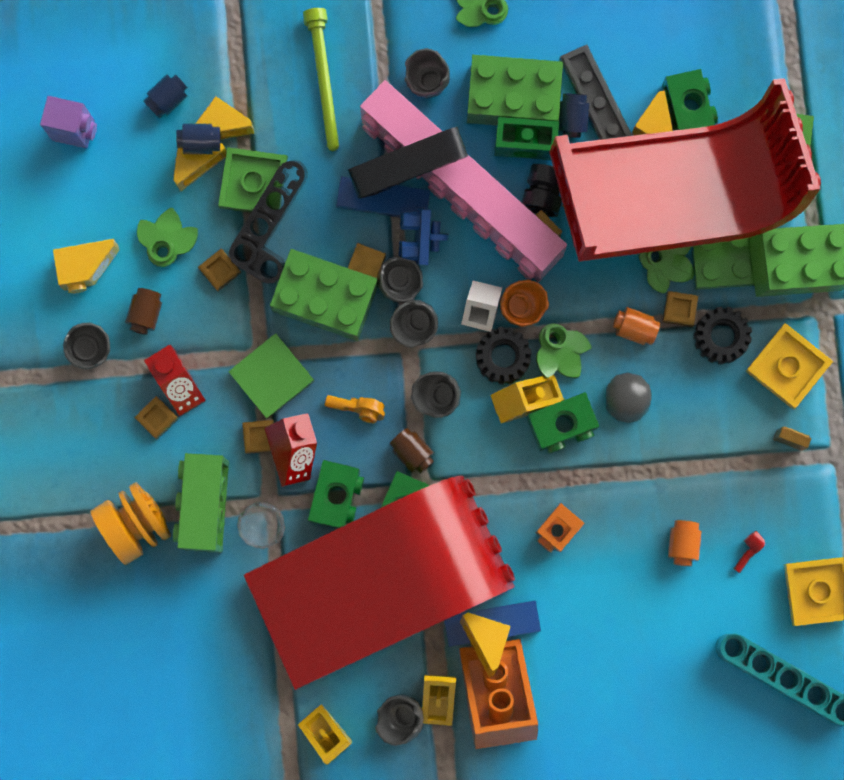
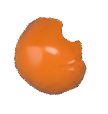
M529 279L519 280L509 285L500 299V310L503 317L510 324L519 327L539 322L549 307L547 291L540 283Z

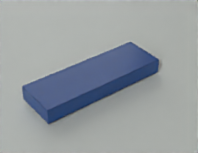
M341 176L336 208L400 218L401 212L416 211V207L428 209L430 190L395 185L393 188L379 194L358 199L351 178Z
M536 600L469 612L511 626L508 637L541 631ZM468 612L459 613L444 620L449 647L470 643L460 624L462 615Z

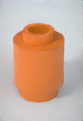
M626 307L624 312L620 310L617 312L612 327L617 329L616 335L641 345L645 343L652 345L657 337L660 322L654 320V316Z
M684 520L674 521V527L670 530L668 558L674 559V565L692 566V561H699L702 531L699 530V523Z

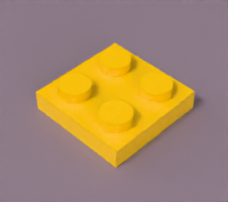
M784 323L747 368L746 372L794 410L833 363V360Z
M844 557L784 564L792 626L844 620Z

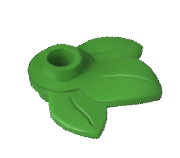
M456 0L459 6L463 8L457 14L456 20L467 27H477L484 23L497 25L502 23L508 14V5L505 0ZM496 7L499 12L491 15L488 13V9Z
M169 208L159 216L155 224L147 220H140L137 228V237L139 242L147 248L149 260L158 267H167L174 263L177 255L188 253L194 247L198 238V229L196 227L182 228L178 214L173 208ZM167 248L168 254L165 257H159V249Z
M692 246L657 251L659 259L656 262L651 259L652 252L639 253V261L647 270V282L652 289L665 294L669 288L670 281L686 282L693 279V266L689 259L685 257Z
M556 323L543 327L539 333L541 347L536 354V363L541 374L545 378H549L558 371L565 377L579 378L581 375V359L579 354L591 349L588 339L581 332L567 331L563 326ZM549 335L556 337L557 344H553L549 340Z

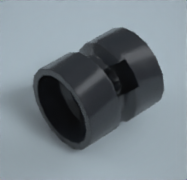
M532 164L527 179L530 188L525 189L521 203L533 214H537L542 210L548 217H558L562 198L559 196L560 190L554 168L545 164Z

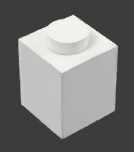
M473 281L466 300L461 325L491 332L498 310L502 287Z

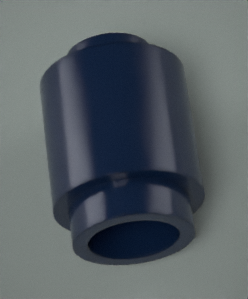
M166 74L146 93L148 96L143 102L160 119L164 114L168 116L188 97L184 92L188 87L176 74L172 78Z
M563 93L559 110V131H563V135H568L571 138H581V132L588 131L590 103L587 102V95Z
M183 124L182 130L176 131L177 148H183V154L213 155V151H220V127H212V124Z

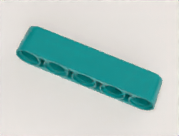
M724 634L717 640L716 652L722 660L831 723L844 726V719L839 720L835 713L838 704L844 702V694L741 635ZM730 639H735L739 644V651L733 657L729 656L725 651V644ZM757 655H762L766 660V667L761 672H756L752 666V661ZM788 670L792 673L794 681L790 687L784 688L780 683V676ZM816 686L821 692V698L817 703L812 704L808 699V691Z

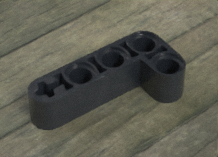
M453 127L348 169V173L358 199L379 194L393 188L395 185L468 157L458 127Z
M297 160L284 162L278 168L229 250V257L236 266L264 283L278 281L285 265L284 259L266 248V245L307 180V168L302 162ZM296 167L298 169L296 174L300 178L299 180L294 179L290 181L287 186L288 189L293 190L292 193L284 187L277 186L278 181L280 184H284L287 181L289 174L286 173V169ZM273 192L280 193L284 198V204L280 209L273 208L269 203V197ZM257 218L264 219L268 224V230L264 235L258 234L253 228V223ZM241 244H246L251 248L252 256L250 260H243L239 257L238 247ZM271 260L277 264L278 273L276 276H268L264 272L263 265L266 261Z

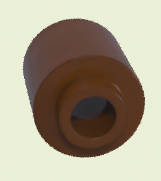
M138 288L136 294L132 295L125 323L130 325V331L147 335L148 330L155 331L162 306L160 293L145 288Z
M409 428L404 429L390 442L394 449L392 452L411 473L418 471L421 474L434 463L431 459L434 455L433 450L415 431L411 432Z

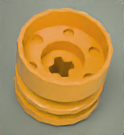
M137 482L129 486L134 500H131L123 490L118 493L123 506L120 509L110 500H106L90 511L106 543L124 565H128L143 555L142 546L139 542L142 538L152 547L158 545L153 531H156L164 541L171 537L165 521L166 518L154 498L144 491Z

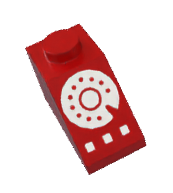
M171 345L166 346L144 360L159 387L180 417L206 401L181 358Z
M309 414L283 418L265 427V433L281 486L284 487L310 480L317 441Z

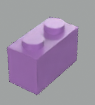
M47 96L40 125L52 141L88 148L89 140H94L97 130V124L94 123L95 120L83 103Z

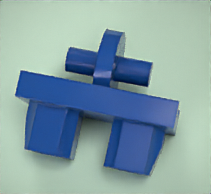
M416 207V211L400 213V229L415 230L414 241L399 242V257L413 260L419 265H428L429 240H431V252H439L440 241L448 240V233H440L441 221H432L430 232V209Z

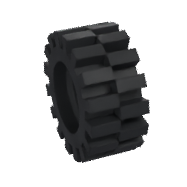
M717 307L715 310L711 309L700 319L695 327L696 331L693 334V339H696V350L699 349L701 351L700 355L703 358L707 357L709 362H718V364L723 365L727 362L728 364L734 362L747 351L748 345L752 340V337H750L752 329L747 325L748 319H743L740 316L742 314L740 311L734 312L731 307L726 309ZM723 324L732 329L734 340L730 346L720 347L713 342L711 332L716 325Z
M498 327L497 330L492 329L491 332L488 331V334L481 338L477 346V367L480 369L483 377L486 376L488 381L492 383L493 381L501 385L504 383H514L515 380L523 377L530 365L532 353L529 348V342L523 338L521 332L517 333L513 331V328L503 329V327ZM504 344L514 350L515 361L512 365L499 367L493 362L491 353L496 346Z

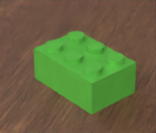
M472 54L467 123L497 126L498 117L559 121L563 62Z
M844 224L775 228L749 237L756 297L844 290Z
M290 249L270 307L277 314L359 341L378 288V279Z
M185 453L184 461H179L178 479H182L183 483L182 492H177L175 508L176 511H180V521L174 524L173 542L178 543L177 548L185 551L223 552L229 460L222 455Z

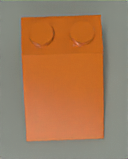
M521 639L506 641L499 667L495 675L491 677L487 675L473 646L459 648L475 749L537 740L538 720Z

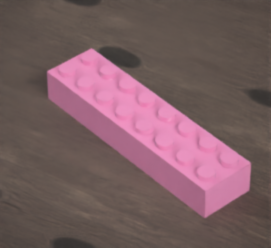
M386 80L360 105L361 120L364 124L362 126L363 130L373 139H376V137L380 138L386 144L384 148L388 153L442 132ZM469 155L464 159L416 177L417 179L423 177L430 184L428 188L439 199L445 197L452 204L450 208L458 217L463 220L467 217L474 224L473 229L480 237L485 240L489 237L497 245L495 249L506 260L512 258L519 265L517 269L525 278L529 280L534 278L539 283L563 257L567 243Z

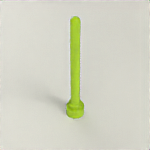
M311 8L303 11L304 25L308 27V31H311L327 147L330 151H336L339 148V140L323 30L326 28L325 24L328 22L327 12L325 8Z

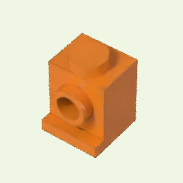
M560 503L535 532L540 536L537 542L550 553L554 549L561 552L585 523ZM554 525L562 527L563 533L561 536L556 537L552 534L551 529Z

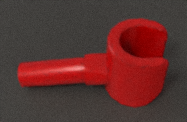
M754 531L744 540L749 549L733 568L739 573L750 558L765 546V540L757 531Z

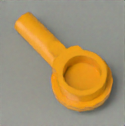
M327 395L325 400V407L356 412L359 414V418L367 423L375 424L377 421L384 420L385 412L383 411L385 405L376 399L359 397V399L351 398V400Z

